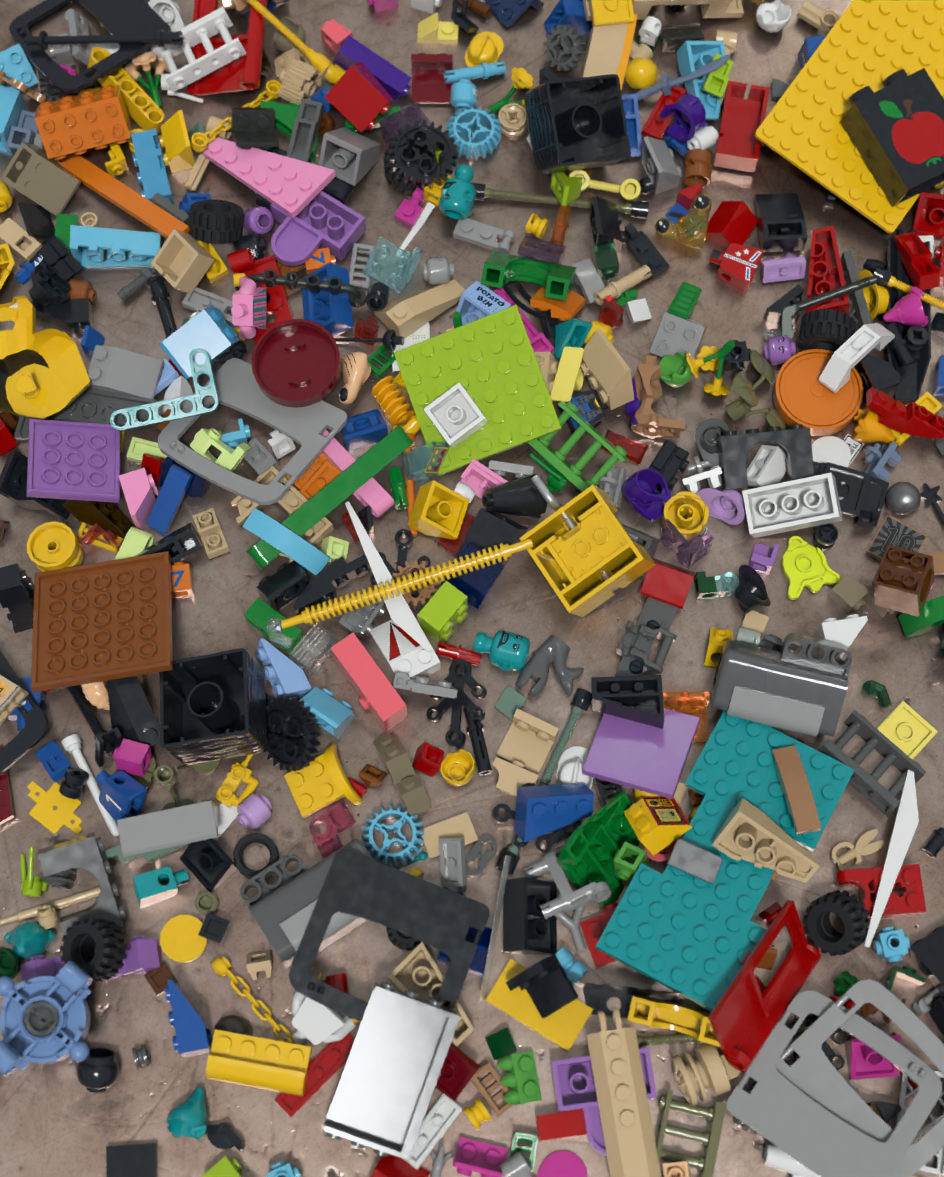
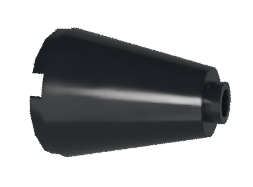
M530 474L489 488L482 496V504L490 512L533 519L541 518L540 514L545 513L547 502L531 480L537 474Z

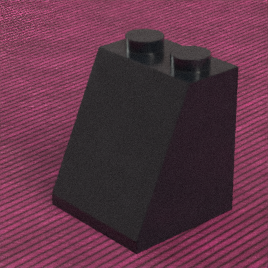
M480 508L456 557L463 556V559L466 560L465 555L468 554L469 558H472L471 553L474 552L475 556H477L476 551L480 550V553L483 554L482 549H486V552H489L488 547H491L493 551L495 550L494 545H497L499 549L500 543H503V545L518 543L521 541L519 538L526 533L528 528L500 513ZM502 557L501 563H499L498 559H495L497 563L495 565L490 561L491 566L489 567L484 563L485 568L483 569L481 565H478L479 573L489 579L492 576L494 578L499 577L511 557L507 561Z

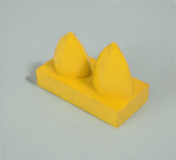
M197 240L215 259L205 273L210 284L229 274L227 267L212 244Z

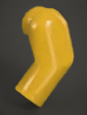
M416 415L412 416L404 426H401L406 433L414 435L421 429Z

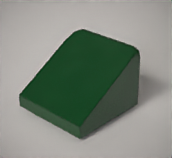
M508 1027L485 1037L494 1061L517 1051Z

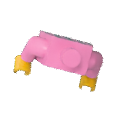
M245 273L232 274L234 279L233 287H241L232 296V324L237 326L233 327L237 332V337L241 341H245V339H251L256 336V329H266V288L257 287L255 281L245 277Z

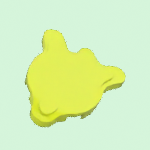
M792 536L789 539L787 550L781 561L783 574L789 583L787 591L789 599H798L804 587H808L812 593H817L824 584L835 586L840 582V575L828 566L826 557L819 547L815 548L809 545L808 542L799 536Z

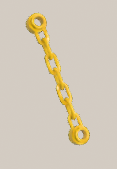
M276 80L268 81L265 91L259 94L253 102L247 103L242 107L256 108L261 104V100L270 101L271 99L279 98L282 84ZM266 94L268 98L264 100L263 95ZM231 117L222 120L212 131H207L204 134L200 132L194 133L191 137V147L196 152L206 150L208 144L218 134L231 128ZM229 120L230 125L225 128L224 123Z
M224 956L215 958L210 963V966L221 978L227 975L231 979L230 985L241 997L249 999L254 1013L261 1020L268 1021L271 1024L273 1034L279 1041H284L277 1033L282 1028L289 1036L285 1037L284 1042L293 1043L292 1034L283 1024H277L271 1018L272 1013L263 1001L255 1000L250 994L249 985L240 976L232 974L229 970L232 967L230 962ZM238 980L246 988L242 992L235 985L238 983ZM259 1004L267 1011V1013H264V1017L256 1009L259 1007Z

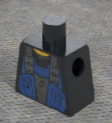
M592 390L572 394L570 402L579 408L577 412L595 429L605 423L606 415L604 411L610 408L606 403L603 404L600 399H597ZM559 405L557 406L560 413H562L564 410ZM571 416L565 422L571 435L580 425ZM586 431L581 438L588 435L589 432Z

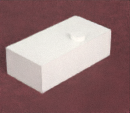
M832 473L742 491L749 533L753 538L843 521L836 480Z

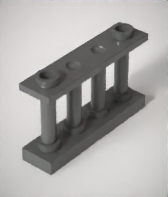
M854 710L844 721L849 726L835 743L828 739L818 751L855 769L848 783L887 817L901 803L896 798V795L905 785L908 770L914 772L915 784L926 774V771L918 762L913 761L869 723L863 715ZM857 733L867 743L851 759L841 749ZM875 749L884 759L871 774H868L859 765ZM891 765H894L903 774L887 790L878 782V779Z

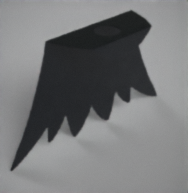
M559 979L583 988L586 1005L593 1009L592 1015H598V1012L603 1011L606 1016L613 1017V1011L607 1007V1001L611 997L620 999V1017L628 1018L634 995L683 993L639 989L637 987H618L610 984L597 985L588 982L581 983Z

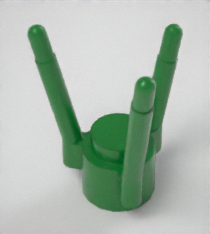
M533 448L544 462L532 453L529 455L530 458L550 474L546 480L549 485H545L552 494L555 490L560 493L569 480Z

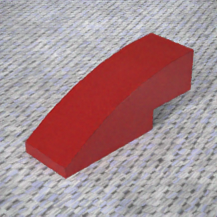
M915 232L895 235L894 240L899 255L915 287L921 290L939 287L941 272L932 262V253Z

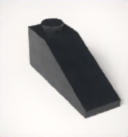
M89 298L67 299L61 304L52 301L47 306L38 305L34 301L31 302L36 309V319L78 334H83L86 325L93 328V307Z
M189 523L170 533L136 556L168 551L172 564L202 548V541L192 523Z

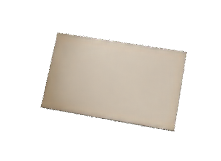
M468 812L421 829L425 831V835L421 837L424 840L430 859L440 855L439 839L464 838L465 845L478 841Z

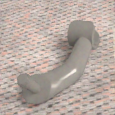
M934 988L927 995L914 1002L912 1008L920 1016L931 1009L928 1004L943 995L937 988Z

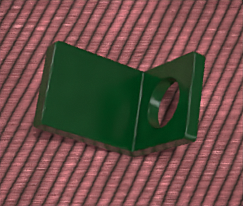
M894 966L890 968L884 987L891 991L896 976L919 986L925 983L926 978L917 975L916 970L910 967L902 966L900 968Z

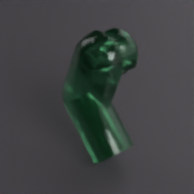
M873 680L864 682V692L878 698L881 709L892 706L887 689L883 684Z

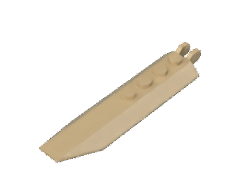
M613 1009L612 1016L616 1029L607 1031L606 1015L603 1011L598 1012L601 1032L586 1036L610 1177H661L635 1027L622 1028L619 1009Z

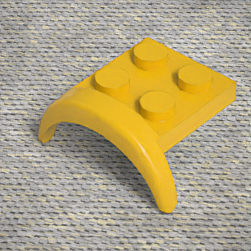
M336 742L328 745L325 753L316 757L315 761L309 762L310 766L284 775L302 817L306 818L343 797H346L354 805L359 806L363 804V800L355 792L344 773L338 758Z

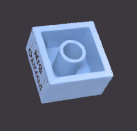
M476 281L462 293L456 312L461 313L463 326L509 308L511 304L479 281Z

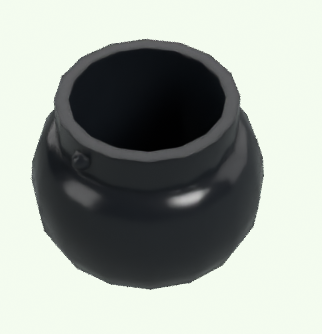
M89 1048L88 1057L84 1061L79 1062L77 1077L81 1085L87 1087V1091L93 1093L105 1092L106 1088L111 1087L116 1082L119 1075V1065L115 1059V1051L107 1048Z

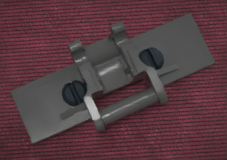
M650 597L647 598L636 626L633 625L634 622L629 620L625 627L626 633L621 643H618L616 652L622 657V660L614 677L650 675L651 672L662 674L663 663L672 642H675L677 638L674 633L669 632V628L678 607ZM657 638L663 642L653 663L648 661L647 657Z

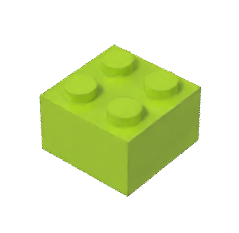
M445 581L417 615L418 623L423 632L437 643L439 641L442 642L443 639L447 641L453 634V627L457 622L462 623L468 615V596L448 581Z

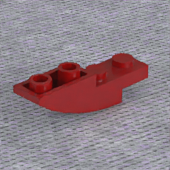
M873 387L866 391V405L869 409L878 413L879 423L909 435L944 439V419L941 416L933 414L924 406H920L913 401L905 406L902 402L892 399L883 391Z

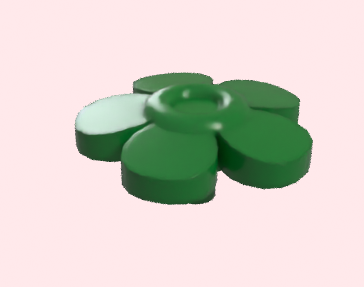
M629 288L622 292L621 296L616 298L618 299L617 305L624 307L627 302L635 300L638 296L637 290H630Z

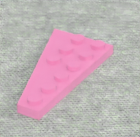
M217 137L202 152L205 158L292 218H295L337 175L336 171L330 168L253 147L251 149H242L236 146L235 142Z

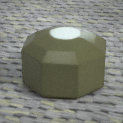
M209 891L199 893L194 901L196 910L205 916L207 913H215L219 906L217 896Z

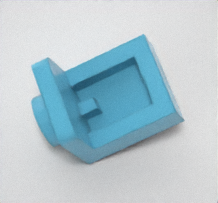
M242 418L238 419L239 431L221 434V441L233 449H236L243 442L247 444V438L251 437L249 425H244Z

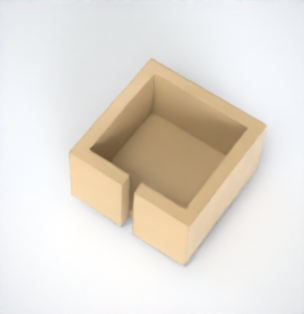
M173 229L150 264L161 275H164V278L175 289L191 294L215 259L191 235Z

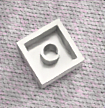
M460 382L424 408V411L444 439L453 448L489 422Z

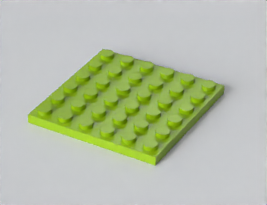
M517 305L394 352L430 456H432L431 459L435 458L433 462L434 467L438 466L436 472L438 471V476L469 465L473 458L480 461L562 429ZM460 382L489 422L453 448L444 439L424 411V408Z

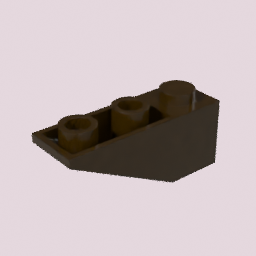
M67 500L62 505L77 520L124 539L132 526L136 527L112 502Z

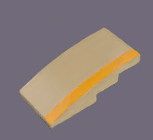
M634 14L635 22L592 27L588 47L584 55L581 77L616 74L620 79V87L622 88L633 42L637 14Z

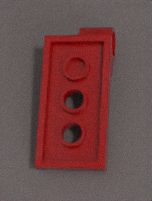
M248 247L227 254L230 268L234 274L245 273V277L251 274H263L267 269H272L276 272V276H282L278 261L273 254L256 261ZM259 282V287L266 288V295L271 297L270 301L266 304V319L270 314H275L276 320L271 324L266 322V329H256L255 344L272 326L294 319L284 285L276 284L274 287H268L265 283Z

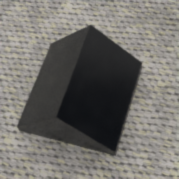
M212 838L190 843L179 858L209 892H213L237 870L235 863Z

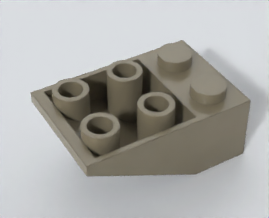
M26 142L21 143L1 176L2 179L17 191L54 215H57V213L62 214L81 183L80 180L53 158L48 159L47 154L37 145Z

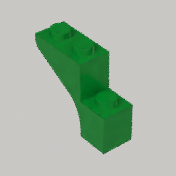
M261 100V108H274L275 110L274 127L291 139L295 118L298 117L300 106L294 103L284 104L272 100ZM319 131L308 161L310 163H316L320 144Z

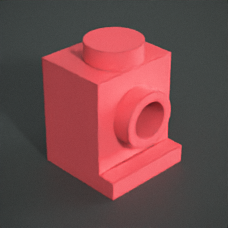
M334 19L324 23L321 28L322 41L336 54L348 35L353 38L352 31L350 29L347 31L342 24H338Z

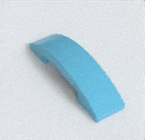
M256 508L253 509L242 526L315 576L323 570L330 559L303 538Z

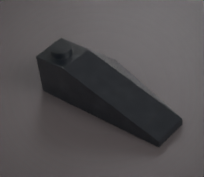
M132 676L107 680L111 728L117 727L122 734L121 743L123 739L147 744L150 747L160 743V724L138 677Z

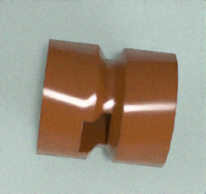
M704 149L688 151L685 155L684 185L690 187L701 183L703 188L709 186L712 154Z

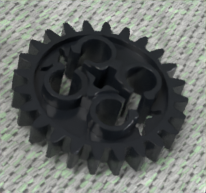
M423 120L422 125L419 126L418 122L415 121L414 127L407 123L406 131L400 128V135L394 134V141L390 142V148H392L389 150V156H391L390 164H394L393 172L399 171L398 178L405 176V184L411 180L412 187L420 183L421 189H423L424 184L428 183L429 187L432 188L434 181L440 185V178L447 180V173L453 174L452 167H456L457 161L455 159H458V153L455 152L457 151V145L453 144L454 137L448 138L449 130L442 132V125L434 128L433 121L430 126H427L426 120ZM406 137H408L410 146H414V141L416 139H423L424 142H416L415 148L412 147L411 156H413L414 158L410 160L405 159L404 156L408 155ZM435 149L443 151L439 154L438 162L441 164V172L437 168V163L434 162L436 153L433 150ZM433 161V168L431 170H424L422 168L423 166L431 167Z
M290 695L277 697L274 700L268 701L266 706L267 747L263 752L268 751L267 760L274 759L273 766L279 765L280 770L286 769L287 772L298 771L310 766L309 762L315 761L313 755L319 753L315 747L321 744L316 740V737L321 736L319 732L315 731V728L319 726V724L313 723L316 716H310V707L304 708V701L298 702L297 697L291 698ZM280 723L279 726L274 727L273 729L276 730V732H271V728H273V725ZM303 735H307L306 739L304 740V743L297 744V742L302 741L304 739L302 737Z

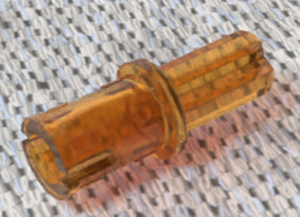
M559 207L556 221L552 225L554 229L550 244L554 247L563 246L565 233L569 230L570 207Z

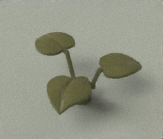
M752 350L750 353L751 361L756 370L761 374L760 379L752 386L750 380L743 373L736 374L730 391L741 397L728 404L726 411L733 420H737L744 415L750 417L751 415L764 413L771 427L781 426V430H788L785 421L773 407L769 408V410L767 408L750 410L758 405V397L754 389L765 378L770 383L775 378L770 363L756 350Z
M152 756V761L144 777L127 774L145 789L150 786L152 777H155L156 781L161 785L166 786L175 803H167L162 808V810L195 804L189 798L179 802V798L172 788V785L177 780V771L193 766L198 773H210L219 766L221 760L194 765L174 766L173 768L161 765L156 769V761ZM114 760V767L116 772H118L116 762Z

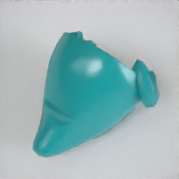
M26 920L18 924L13 931L6 933L4 939L11 943L13 951L20 958L30 960V957L42 955L45 952L48 944L54 939L55 934L50 929H44L38 921Z
M197 1087L187 1100L177 1105L168 1114L166 1119L167 1129L169 1132H172L176 1139L181 1135L199 1140L205 1134L207 1109L205 1091L202 1087Z

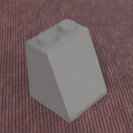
M345 127L326 132L323 136L319 166L335 170L336 178L356 186L378 161L381 144Z

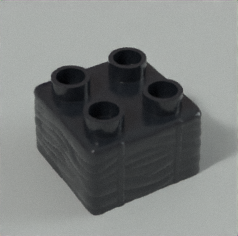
M607 74L549 80L525 93L524 101L533 157L539 173L549 174L600 168L631 156L618 75Z
M244 648L173 660V670L159 672L160 745L181 763L194 765L257 754L266 749L267 728L264 673Z

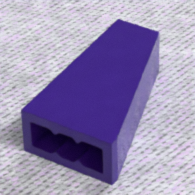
M348 35L338 50L333 64H338L347 71L351 65L360 60L393 98L392 100L397 102L401 96L405 97L411 88L408 85L411 77Z

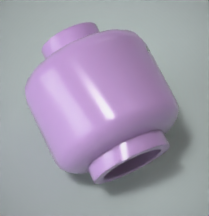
M251 794L237 806L239 814L237 820L245 828L249 826L250 828L257 829L271 817L272 805L262 794L259 796Z

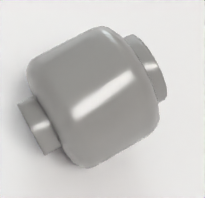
M446 256L428 258L426 263L423 264L424 281L428 280L430 285L449 283L450 276H454L453 263H449Z

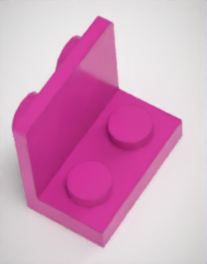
M459 1137L453 1167L457 1168L456 1173L470 1177L472 1172L482 1174L481 1177H502L503 1173L500 1165L505 1162L507 1148Z

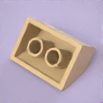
M597 330L584 347L580 368L583 372V377L587 376L591 388L597 390L603 404L606 403L613 410L635 400L631 369L602 330Z

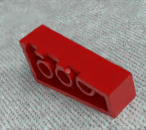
M834 226L812 230L807 299L845 286ZM846 294L807 308L806 313L812 310L832 309L850 314L848 295Z

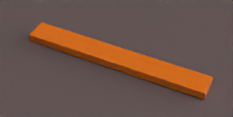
M70 153L66 154L67 157L55 160L80 180L82 184L166 239L173 229L184 233L189 232L188 225L80 155Z

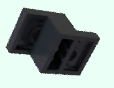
M10 450L0 475V494L28 510H46L61 520H67L69 511L62 505L68 499L26 497L28 457L16 450Z

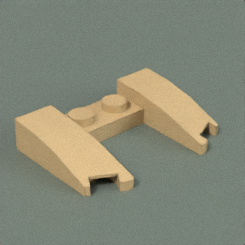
M271 466L268 471L258 476L254 482L267 485L271 483L279 472ZM284 477L280 483L285 485L288 480ZM291 485L287 493L277 503L290 515L303 505L307 499ZM237 496L231 502L232 507H238L240 516L236 517L239 525L247 520L254 508L261 510L265 506L241 496ZM324 517L305 532L301 538L315 547L334 530L333 524ZM282 552L279 554L280 556L289 558L288 556H286V555L283 554Z

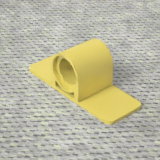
M563 348L550 395L552 401L569 402L571 401L573 391H580L582 389L583 372L580 365L584 354L583 348Z

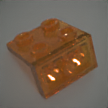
M709 691L663 692V706L665 709L700 718L693 743H707L709 739L707 705L710 701Z

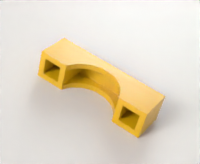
M637 994L632 997L627 1020L650 1027H660L682 1032L696 1038L698 1041L720 1047L708 1017L710 1013L643 994Z

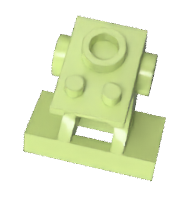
M202 428L198 431L190 447L196 453L231 472H234L251 448L245 442L238 445L236 449L227 446L220 439L222 432L214 428ZM212 445L222 452L218 459L209 452Z

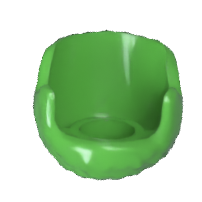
M677 352L676 355H665L659 363L661 365L659 379L672 388L682 387L687 384L693 376L686 359L687 356L681 352Z

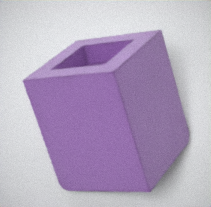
M756 543L748 566L769 575L780 544L775 543L774 547L771 548Z

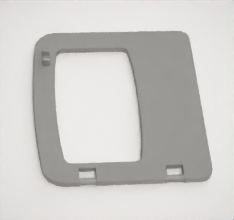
M232 358L214 374L219 404L253 417L301 445L299 451L271 483L262 485L237 475L206 459L180 442L181 436L201 415L171 421L159 434L157 443L162 453L209 482L260 505H270L278 502L287 493L290 486L301 477L327 447L330 440L346 425L348 417L345 411L323 400L310 406L298 408L286 407L273 402L258 386L253 374L252 365L241 359ZM210 380L203 387L207 386ZM211 396L205 397L203 400L205 408L215 403L214 398ZM189 401L182 409L184 413L192 411V402ZM327 428L332 430L327 437L322 436V433ZM285 476L290 477L285 485L280 483Z
M865 979L855 983L782 1053L776 1062V1069L800 1091L842 1121L879 1142H886L894 1129L858 1095L834 1067L822 1050L823 1042L863 1004L872 1003L919 1046L943 1075L944 1044L906 1005L881 983ZM851 998L855 1005L845 1014L839 1007ZM795 1051L800 1058L789 1066L784 1060ZM944 1116L918 1141L910 1144L891 1177H912L944 1147Z
M816 991L801 992L792 1000L753 1063L728 1098L726 1103L727 1110L819 1177H891L940 1098L942 1082L938 1074L917 1056L886 1033L854 1013L839 1028L873 1049L917 1084L918 1092L886 1142H879L842 1121L800 1091L776 1069V1062L806 1016L814 1014L820 1017L835 1003V1001ZM842 1005L839 1007L845 1014L849 1011ZM791 1013L799 1018L792 1030L784 1025ZM751 1077L757 1083L751 1093L748 1094L743 1090V1087Z

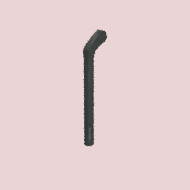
M873 275L786 306L782 311V335H788L790 339L793 338L791 317L794 313L877 283L876 276Z

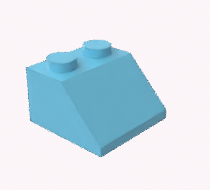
M317 687L313 688L300 701H304V708L310 707V716H316L313 723L319 724V727L340 739L355 718L352 711L353 707L343 700L341 702L333 698L334 695L325 688L322 690Z

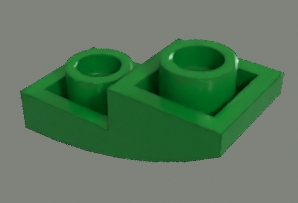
M57 213L55 236L68 250L67 253L72 255L70 250V226H78V215Z

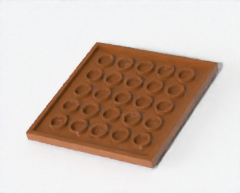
M168 551L35 573L31 688L33 692L173 670L171 556Z

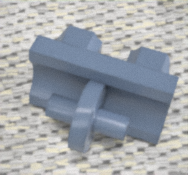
M891 441L889 445L883 444L881 446L876 443L874 447L866 446L863 450V453L867 456L864 461L869 465L864 472L869 473L875 479L886 481L891 474L884 467L886 462L893 467L902 458L895 450L898 444Z

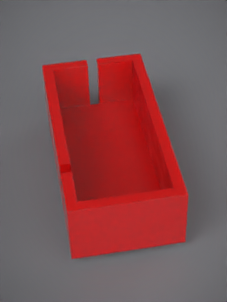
M728 81L713 166L754 173L761 141L755 137V132L765 120L770 87L751 84L748 99H744L747 84Z

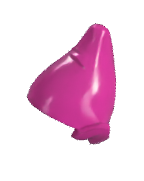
M912 286L910 288L912 292L898 300L893 308L883 315L884 321L924 327L929 320L928 316L924 315L920 299L921 296H924L923 291Z

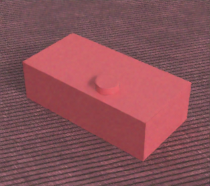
M351 633L330 648L333 661L359 695L358 702L364 710H370L385 732L408 717L407 705L354 633Z

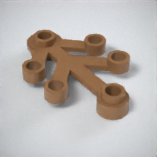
M0 70L1 86L6 82L39 103L46 101L47 98L30 88L26 91L28 86L12 77L9 80L5 78L6 73Z

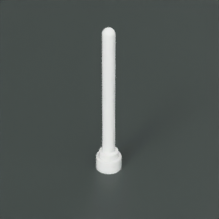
M73 734L61 741L65 751L72 754L78 767L88 773L87 785L111 834L114 837L119 836L117 823L99 802L101 790L81 751L82 741L79 735Z

